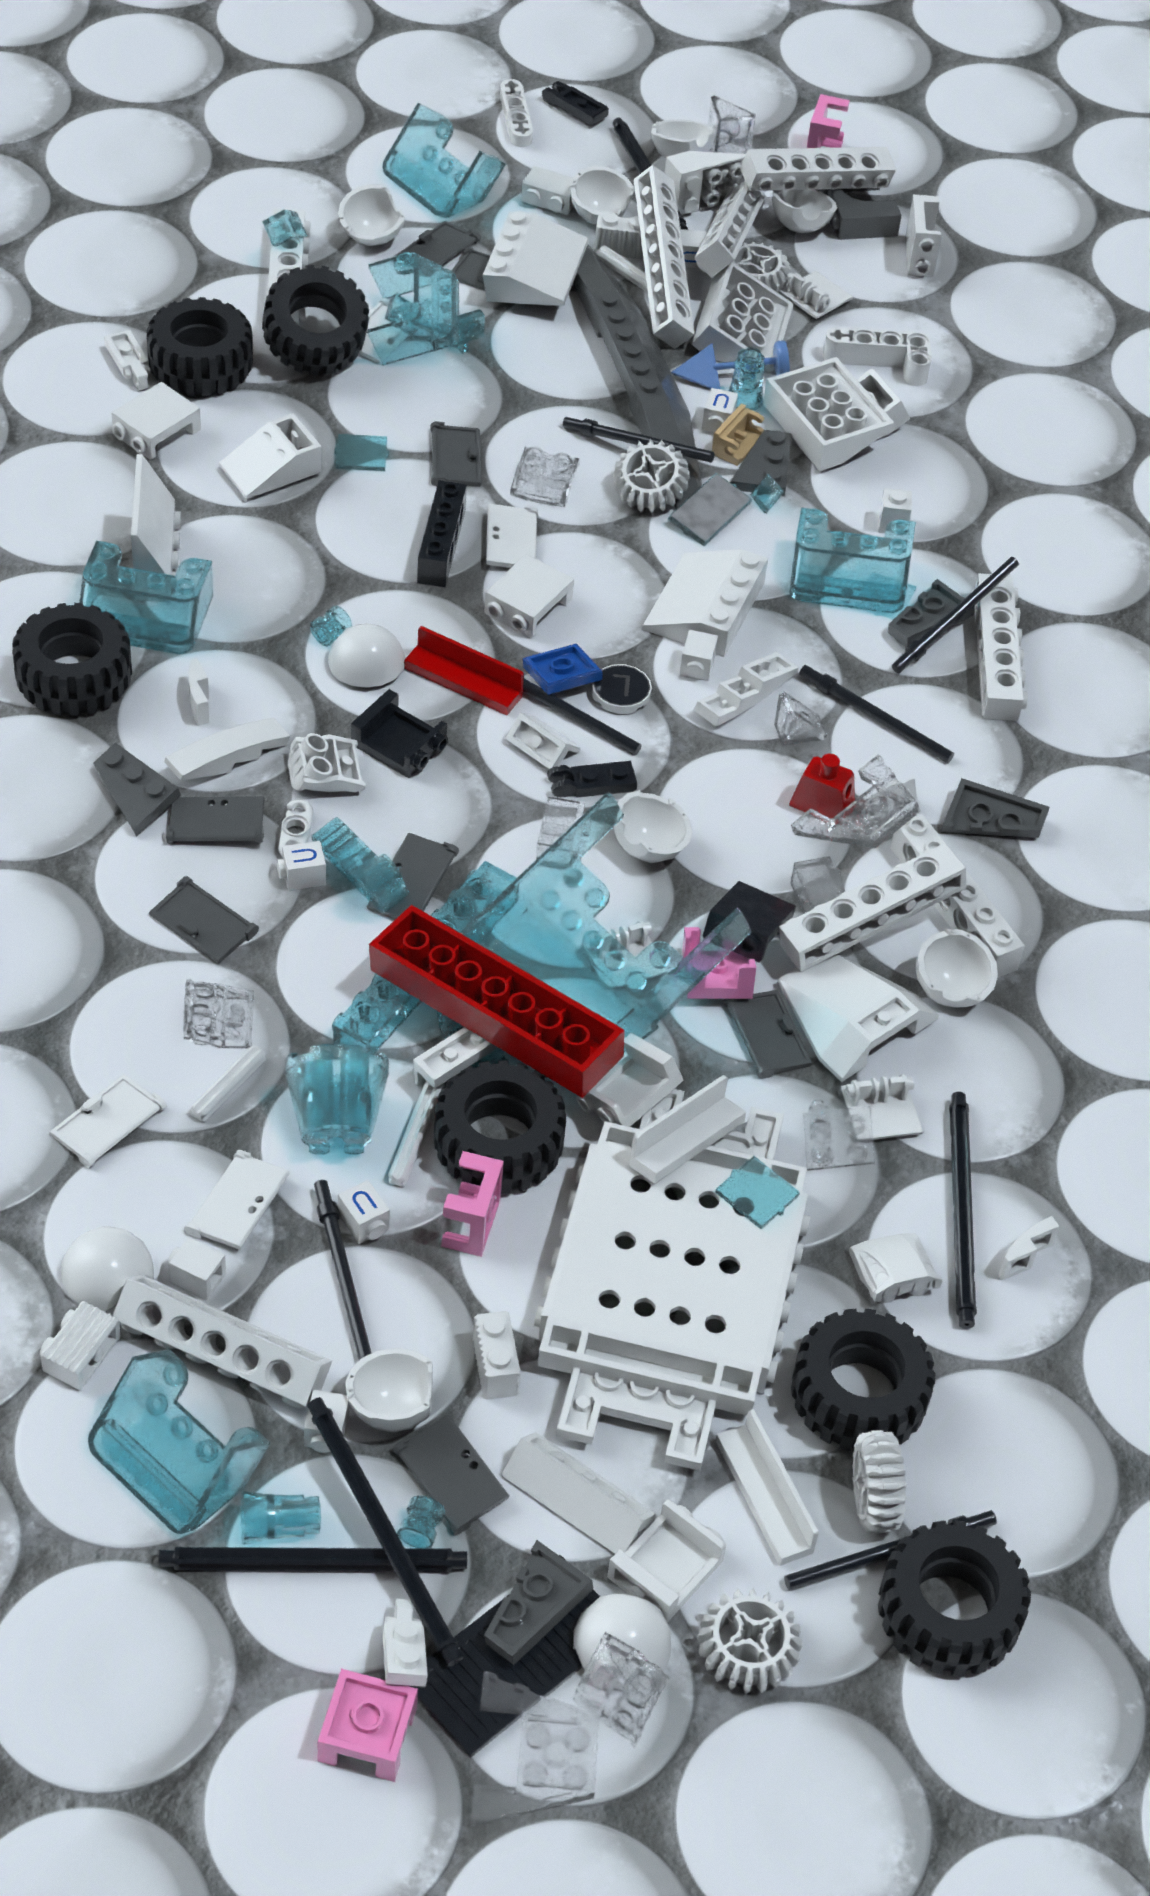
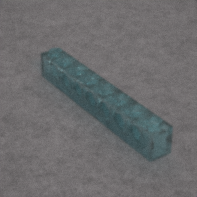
M484 861L477 870L473 869L468 874L465 883L458 890L454 889L444 906L440 910L436 909L431 916L477 942L516 899L517 877ZM375 974L369 987L364 992L360 991L353 999L352 1005L344 1013H339L332 1024L333 1045L366 1064L422 1001Z

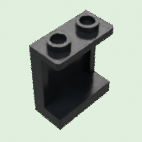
M388 689L351 723V739L357 740L358 745L356 748L405 777L410 778L418 770L424 769L428 761L437 752L440 753L444 750L448 743L447 723L441 721L435 727H432L398 707L399 694Z
M738 881L710 910L702 936L708 941L746 958L755 959V962L759 963L763 960L766 948L776 935L780 936L779 926L793 918L796 905Z

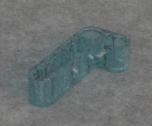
M335 817L311 835L313 842H321L323 855L382 914L409 895L402 875L394 862L384 853L378 857L338 817Z

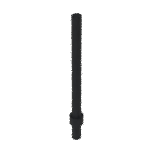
M565 417L563 420L564 428L580 431L582 435L589 437L597 435L635 445L639 441L643 445H648L650 439L654 445H658L662 440L665 443V448L672 444L675 451H681L685 457L710 463L713 462L715 457L713 451L599 425L597 421L591 419L578 420Z
M1010 557L918 641L914 640L905 648L906 652L891 665L892 669L899 674L913 661H918L926 654V649L1019 566L1018 560Z
M806 664L801 668L799 675L816 684L817 689L827 695L833 694L947 763L954 757V752L839 685L834 677L827 673L823 675Z
M524 679L523 692L629 752L635 755L639 753L642 744L555 695H547L542 688Z
M318 1180L314 1183L319 1203L316 1210L320 1223L324 1224L353 1341L358 1360L372 1352L338 1224L340 1214L337 1203L332 1201L328 1182L326 1180Z
M990 1510L968 1518L961 1515L949 1519L947 1525H953L956 1520L967 1522L966 1527L976 1529L977 1525L987 1528L996 1525L997 1520L994 1512ZM901 1539L785 1575L786 1587L788 1590H792L889 1559Z

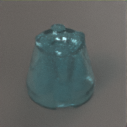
M351 1044L310 1046V1052L299 1056L298 1053L291 1052L286 1057L285 1074L301 1140L309 1146V1152L323 1155L328 1154L330 1149H344L346 1154L357 1155L364 1153V1146L371 1142L389 1076L388 1057L384 1053H377L376 1056L363 1052V1046Z

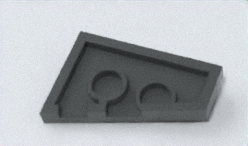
M764 430L731 479L730 484L739 491L785 496L791 433Z
M936 579L928 592L923 591L913 606H907L889 623L888 633L907 647L914 640L918 641L965 598L939 579ZM975 605L955 624L974 616Z
M116 742L93 762L97 772L115 799L136 837L181 796L178 787Z
M961 778L942 825L941 833L1039 838L1050 807Z
M536 1540L531 1549L532 1555L526 1566H522L518 1572L516 1584L509 1597L504 1598L484 1634L486 1644L513 1665L594 1589L592 1579L538 1540Z

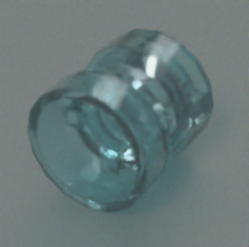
M339 606L331 607L325 612L324 617L319 616L310 624L314 638L323 646H330L346 628L352 627L349 615Z
M419 1495L413 1496L407 1506L406 1512L408 1516L401 1521L397 1535L404 1543L412 1547L431 1548L437 1536L435 1528L442 1523L445 1516V1508L432 1498Z

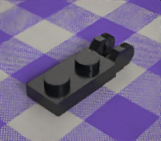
M556 81L552 84V89L549 87L545 88L541 93L546 103L548 102L551 106L555 104L591 126L608 116V106L565 83Z
M631 760L573 766L571 768L567 765H560L559 767L550 768L547 773L550 782L554 783L551 787L552 795L560 798L562 796H576L578 798L634 792L637 790V779Z

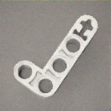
M833 327L826 333L823 358L825 360L837 357L842 364L903 368L904 380L913 386H922L927 382L932 360L930 339L927 335L919 332Z

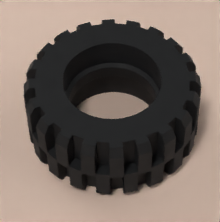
M305 265V269L302 270L300 267L290 270L289 275L283 273L278 277L277 282L271 285L268 296H266L262 319L265 343L270 345L269 350L275 357H281V363L287 367L289 364L294 366V370L300 373L306 370L310 371V375H318V372L324 371L326 375L334 373L335 368L342 370L348 366V362H353L358 357L359 351L362 350L369 323V306L365 301V295L361 289L356 290L357 283L351 278L347 280L344 278V273L338 270L336 272L330 271V267L327 266L314 268V265ZM305 307H317L331 313L337 319L340 326L331 332L313 333L301 328L293 320L291 314Z
M198 297V299L191 300V298H184L182 302L177 303V301L169 303L167 308L162 307L152 317L147 328V350L151 373L159 382L171 387V389L179 394L181 392L186 393L187 396L195 397V395H202V397H210L214 393H217V395L223 394L227 389L233 390L239 385V382L242 383L247 378L253 366V333L249 320L239 309L236 310L229 303L223 304L219 299L206 300V297Z
M61 603L57 604L55 608L48 606L41 609L38 615L32 614L27 618L26 623L23 622L16 631L17 634L12 642V654L17 687L24 694V698L31 704L36 703V707L45 712L51 710L54 715L62 716L63 713L70 714L71 717L79 716V713L85 712L88 715L93 714L101 707L106 709L113 704L112 700L117 701L124 694V690L129 687L132 675L130 638L125 631L124 625L118 619L115 620V616L108 611L101 612L99 607L94 605L86 607L83 603H74V605ZM69 655L90 657V659L84 662L74 664L54 661Z
M499 1060L498 1064H490V1061L479 1063L478 1067L474 1069L470 1066L461 1071L460 1077L455 1075L446 1083V1087L441 1090L437 1105L435 1106L434 1148L437 1150V1157L441 1165L447 1166V1172L454 1179L457 1180L460 1177L462 1182L481 1186L485 1173L459 1167L462 1152L465 1151L504 1161L501 1194H511L512 1189L518 1188L520 1192L531 1188L533 1181L535 1184H539L547 1178V1172L554 1171L563 1152L566 1112L563 1098L557 1094L558 1089L551 1081L545 1082L543 1074L536 1070L531 1072L528 1070V1066L520 1063L514 1066L509 1065V1061ZM505 1115L519 1120L529 1130L515 1138L493 1139L478 1133L471 1124L485 1116Z
M856 1308L844 1310L841 1316L837 1312L825 1316L824 1323L822 1321L816 1322L810 1328L809 1335L804 1336L799 1347L792 1375L791 1393L792 1397L796 1400L794 1406L798 1415L801 1417L806 1416L804 1424L811 1432L817 1430L821 1433L820 1439L830 1444L834 1441L840 1444L839 1449L850 1451L851 1448H854L859 1434L875 1430L892 1432L900 1445L910 1438L911 1433L919 1429L933 1393L936 1373L933 1370L934 1360L932 1354L929 1351L925 1352L927 1344L921 1336L915 1337L913 1335L914 1329L907 1323L899 1324L895 1321L896 1317L888 1313L882 1316L876 1314V1310L873 1309L857 1312ZM850 1363L869 1365L882 1372L890 1380L894 1391L876 1398L861 1397L841 1387L831 1371L841 1365Z
M943 1520L933 1522L931 1529H928L926 1525H922L913 1530L911 1537L904 1536L898 1542L896 1550L890 1555L878 1593L880 1596L878 1611L879 1615L884 1618L882 1627L886 1635L889 1637L895 1636L894 1647L902 1654L907 1651L911 1655L909 1661L920 1667L924 1663L931 1666L930 1672L942 1675L943 1670L951 1671V1676L964 1677L966 1671L970 1669L972 1674L976 1675L986 1672L989 1664L990 1666L998 1665L1004 1660L1006 1653H1010L1014 1648L1029 1613L1028 1607L1031 1603V1590L1027 1587L1029 1578L1024 1568H1018L1021 1559L1014 1550L1008 1552L1005 1549L1007 1543L996 1535L995 1538L987 1535L988 1529L978 1525L976 1529L966 1527L967 1522L955 1520L953 1525H947L946 1521ZM939 1576L961 1579L969 1583L980 1593L986 1603L988 1613L971 1620H957L946 1617L929 1605L921 1592L920 1584L928 1579Z

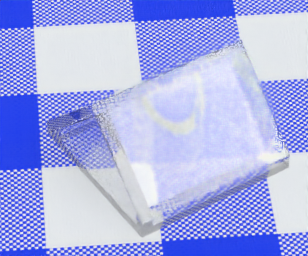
M713 95L710 101L708 125L716 133L710 152L746 154L747 150L752 148L756 114Z

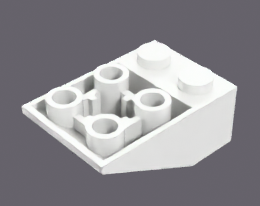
M686 151L666 157L665 174L674 180L677 208L681 215L722 205L726 195L745 180L740 166L746 154Z
M292 413L266 423L221 460L219 466L242 495L249 499L322 472L321 445L297 416Z

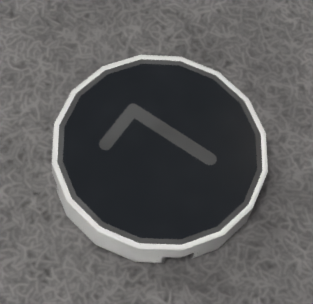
M616 664L601 669L602 680L592 682L591 691L594 701L602 704V708L608 712L632 714L637 712L638 708L642 706L644 708L651 697L652 687L650 679L643 671L633 666Z

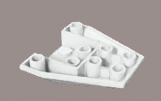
M839 954L802 972L796 967L778 980L818 1060L841 1082L866 1067L869 1051L905 1027L915 1035L938 1020L939 1017L917 994Z

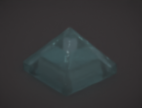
M767 474L750 495L762 511L767 513L785 492L773 477Z

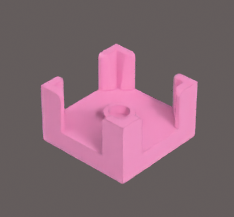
M820 94L810 122L807 148H820L821 146L830 148L842 147L844 132L840 131L842 121L827 118L828 108L847 112L850 100Z
M684 927L682 965L687 998L753 999L756 974L755 959L746 958L726 948H699L700 928Z
M465 1151L462 1152L459 1167L485 1174L481 1186L461 1182L458 1195H447L443 1207V1216L470 1224V1236L447 1231L442 1236L441 1247L482 1257L501 1200L504 1161Z
M341 1669L318 1738V1762L336 1766L338 1754L376 1763V1777L395 1782L400 1766L401 1748L408 1725L412 1726L417 1710L418 1689L405 1685L386 1684L383 1679Z

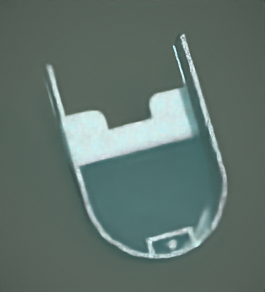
M607 792L460 933L625 1030L624 1038L633 1033L644 1040L659 1028L657 1023L751 933V929L743 913L736 908L684 958L671 945L663 941L652 942L634 957L594 918L609 903L610 893L606 885L581 863V859L624 817L614 796ZM437 1011L438 1025L444 1039L464 1027ZM497 1048L471 1066L474 1069L478 1067L479 1063L490 1061V1064H498L499 1060L509 1061L508 1064L517 1066L518 1063L526 1064L502 1049ZM528 1066L529 1071L533 1072L535 1070ZM545 1076V1082L553 1081Z

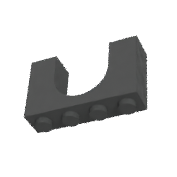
M880 188L819 189L820 192L831 197L836 202L837 210L830 220L831 229H835L838 240L898 237L902 215L896 200L861 201L845 194L853 191L880 190Z

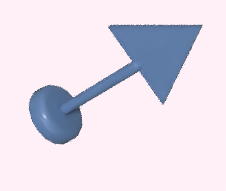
M785 340L776 341L773 346V357L716 364L713 343H711L673 370L671 374L709 389H720L717 370L773 364L776 376L790 372L788 348Z

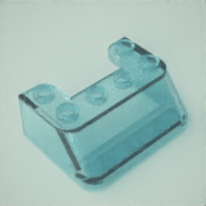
M417 103L386 155L382 169L388 178L433 214L441 218H449L483 202L506 166V163L494 155H488L479 151L471 166L467 167L444 149L453 134L452 122L441 113Z
M801 507L789 593L791 597L801 602L895 613L902 610L905 604L916 522L902 519L891 521L886 526L885 537L827 530L828 516L823 511Z
M96 541L83 570L79 603H83L86 607L91 605L97 606L101 609V612L108 611L114 615L115 620L118 619L124 625L125 631L130 638V646L173 654L190 652L194 648L214 596L212 561L189 558L180 563L175 576L119 566L122 559L121 549L113 543Z
M170 1349L131 1358L89 1433L88 1446L92 1455L171 1531L177 1534H184L196 1530L245 1488L271 1442L253 1427L237 1429L226 1446L178 1402L188 1383V1370L184 1362Z

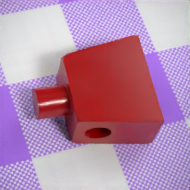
M828 753L823 755L822 758L818 756L813 757L800 778L789 806L843 827L854 809V772L840 766V759L835 754Z

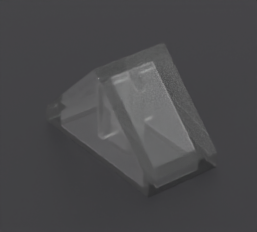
M783 691L779 694L774 726L782 746L822 741L828 737L818 714Z

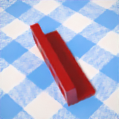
M420 626L418 629L417 646L404 659V669L504 715H508L523 695V671L424 626Z

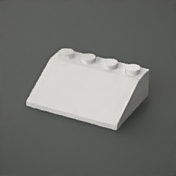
M509 212L483 273L487 301L564 306L588 245V238L535 213Z
M732 262L712 279L691 345L702 351L713 343L715 360L723 362L773 357L775 342L784 339L794 304ZM773 364L749 367L771 373L774 371Z
M837 357L770 377L766 380L763 405L787 433H791L793 441L819 471L843 464L894 427L892 419Z
M137 454L131 527L136 601L171 602L172 589H178V572H173V569H179V551H174V549H180V531H175V529H181V511H175V499L143 454Z
M742 549L684 553L645 620L642 630L683 644L686 642L689 630L718 635L716 655L725 657L765 583L768 558Z

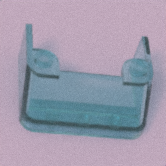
M404 252L398 256L368 264V268L382 298L390 299L414 292V302L400 305L393 315L392 323L367 329V334L383 366L448 348L458 341L460 337L459 282L453 271L412 252Z

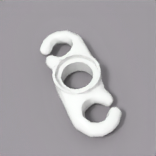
M296 799L287 804L288 811L285 813L286 817L282 821L278 846L281 856L282 846L306 843L310 838L313 807L308 801ZM297 807H301L305 811L299 814H294L291 810ZM292 826H300L304 831L293 834L288 829Z

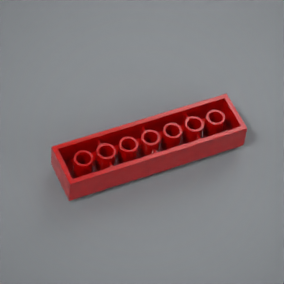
M410 905L369 943L371 971L581 1098L624 1056V1029L413 905Z

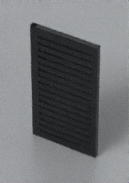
M593 1589L515 1665L489 1647L484 1637L504 1600L502 1599L455 1636L458 1641L457 1647L463 1656L460 1662L448 1667L442 1655L434 1652L426 1659L428 1674L426 1687H410L418 1689L417 1699L471 1758L583 1668L576 1649H574V1628L581 1613L600 1596Z

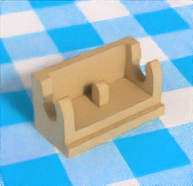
M741 403L714 432L712 451L715 453V456L738 466L764 431L760 426L754 425L752 420L762 423L764 417L746 408V405Z

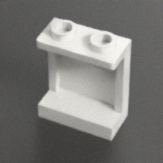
M913 195L905 235L908 275L934 276L942 237L940 231H934L939 207V196Z
M162 382L111 412L112 432L115 437L134 448L137 453L143 454L149 460L156 457L155 446L180 429L184 428L192 435L201 430L200 408Z
M525 554L485 592L484 612L491 618L532 638L536 634L537 622L557 603L567 606L572 601L574 578Z
M633 1033L624 1038V1047L628 1056L611 1069L583 1098L576 1097L578 1104L587 1113L592 1111L603 1122L606 1121L628 1127L632 1126L684 1081L673 1056Z
M667 1499L662 1505L661 1514L629 1549L625 1553L619 1549L610 1559L607 1578L629 1595L645 1599L657 1606L668 1623L723 1562L726 1543L717 1531L709 1527L706 1528L695 1520L692 1513L686 1507L676 1505Z

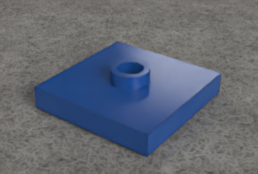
M578 644L523 658V668L547 695L602 680V670Z

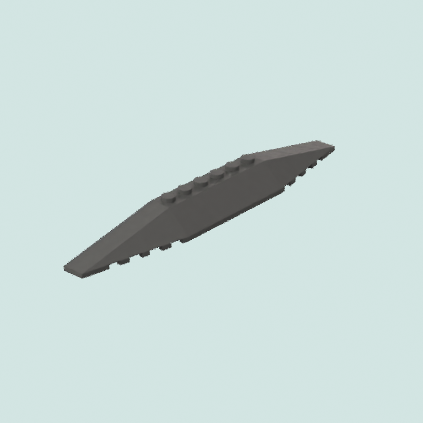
M587 245L573 284L597 337L603 338L630 397L629 408L641 434L696 447L690 412L642 310L591 247ZM683 456V459H686L688 463L690 479H688L687 491H683L682 500L675 499L674 507L676 510L702 488L697 459Z

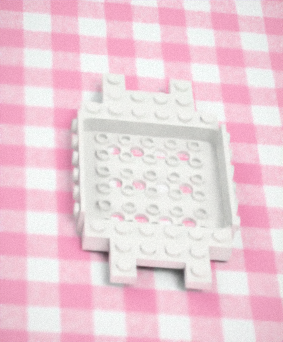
M673 1089L643 1115L639 1129L604 1121L598 1144H590L585 1164L580 1163L577 1170L575 1183L579 1184L577 1191L572 1190L567 1211H571L569 1219L564 1218L559 1239L563 1241L561 1248L555 1247L551 1262V1268L555 1269L553 1276H547L542 1295L546 1297L544 1306H538L534 1326L540 1327L538 1340L542 1341L539 1349L538 1366L572 1374L557 1426V1437L592 1445L600 1414L671 1430L664 1462L700 1471L715 1408L747 1416L748 1411L753 1409L756 1392L764 1394L766 1381L774 1383L778 1361L771 1360L773 1351L781 1352L785 1332L778 1330L779 1323H787L791 1302L785 1301L786 1292L794 1293L798 1273L791 1272L792 1265H800L804 1244L798 1243L799 1235L806 1237L811 1216L804 1215L808 1194L802 1192L807 1168L774 1160L784 1118L782 1113L751 1107L745 1133L732 1130L655 1184L630 1167L629 1160L635 1133L683 1102L685 1091ZM636 1179H643L650 1184V1189L646 1192H636L631 1188L630 1184ZM670 1187H677L684 1192L685 1196L680 1200H671L665 1195V1190ZM704 1195H712L718 1200L719 1204L715 1208H705L700 1204L699 1199ZM738 1203H746L752 1207L753 1213L749 1216H740L735 1213L733 1207ZM619 1236H629L635 1241V1245L631 1249H621L615 1244V1240ZM654 1244H663L669 1248L670 1253L663 1258L655 1257L651 1254L650 1247ZM689 1252H698L704 1257L705 1261L699 1266H693L685 1261L684 1256ZM724 1260H732L739 1265L740 1269L734 1274H727L720 1269L719 1264ZM604 1294H613L619 1299L620 1303L614 1308H606L600 1304L599 1298ZM640 1302H647L654 1307L655 1312L651 1316L643 1317L635 1312L634 1307ZM681 1310L689 1315L690 1321L684 1325H677L671 1321L669 1315L674 1311ZM710 1319H719L725 1324L726 1329L721 1333H712L706 1329L705 1323Z

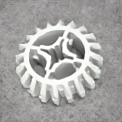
M753 241L751 244L743 242L733 263L779 293V290L787 286L786 277L790 273V263L787 262V256L782 255L779 249L774 250L773 245L765 246L763 242L761 244H755Z
M650 439L648 445H643L639 441L637 444L638 448L635 449L629 446L627 449L628 454L621 453L620 461H616L613 473L615 490L620 494L622 502L627 501L630 508L638 505L640 512L645 507L649 508L651 513H653L656 507H659L664 512L665 504L674 507L675 499L682 500L683 491H687L688 479H690L688 463L686 459H683L681 451H675L672 444L665 448V443L662 440L658 445H654Z
M883 1430L859 1434L854 1444L852 1480L860 1524L866 1532L887 1533L899 1530L904 1521V1513L906 1511L905 1500L907 1499L906 1471L904 1470V1458L901 1455L899 1441L892 1432H883Z
M754 1588L749 1591L748 1596L744 1597L742 1592L737 1589L734 1592L733 1599L723 1594L720 1597L719 1604L712 1602L708 1608V1614L702 1616L701 1630L698 1631L697 1636L698 1642L701 1643L699 1655L700 1657L707 1658L705 1661L706 1671L717 1669L715 1674L717 1682L725 1677L728 1678L730 1690L735 1688L737 1683L743 1684L746 1694L750 1692L752 1685H756L759 1691L763 1693L767 1688V1682L777 1688L781 1683V1677L788 1679L792 1674V1667L798 1665L800 1659L798 1652L801 1651L803 1645L802 1639L799 1638L801 1632L800 1624L793 1623L795 1618L794 1612H782L784 1609L783 1599L773 1604L770 1602L771 1595L769 1592L763 1598L756 1597L757 1593ZM729 1624L732 1629V1637H730L729 1643L723 1645L719 1632ZM776 1636L779 1641L780 1651L774 1657H771L768 1653V1644L771 1638Z

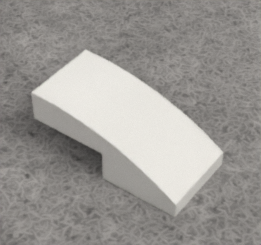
M196 657L191 659L189 665V695L193 717L197 725L200 726L209 723V704L207 700L209 699L208 676Z
M1052 1216L1030 1227L1011 1245L1004 1256L998 1274L1001 1280L1031 1269L1036 1253L1053 1246L1059 1225Z

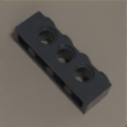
M438 481L418 555V584L446 588L466 511L467 484Z

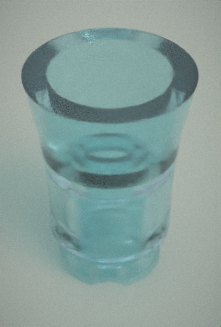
M749 347L738 352L732 381L728 390L729 392L738 393L737 407L742 403L750 410L760 408L764 401V355L757 348Z
M242 1491L240 1504L242 1544L246 1545L271 1539L305 1537V1534H319L321 1525L319 1496L304 1497V1494L278 1495Z

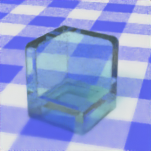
M283 209L262 221L272 246L277 247L294 237L304 238L307 236L300 217L295 211Z

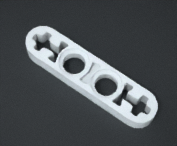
M506 79L501 82L500 99L509 138L513 145L526 147L532 143L533 127L523 85L518 80Z

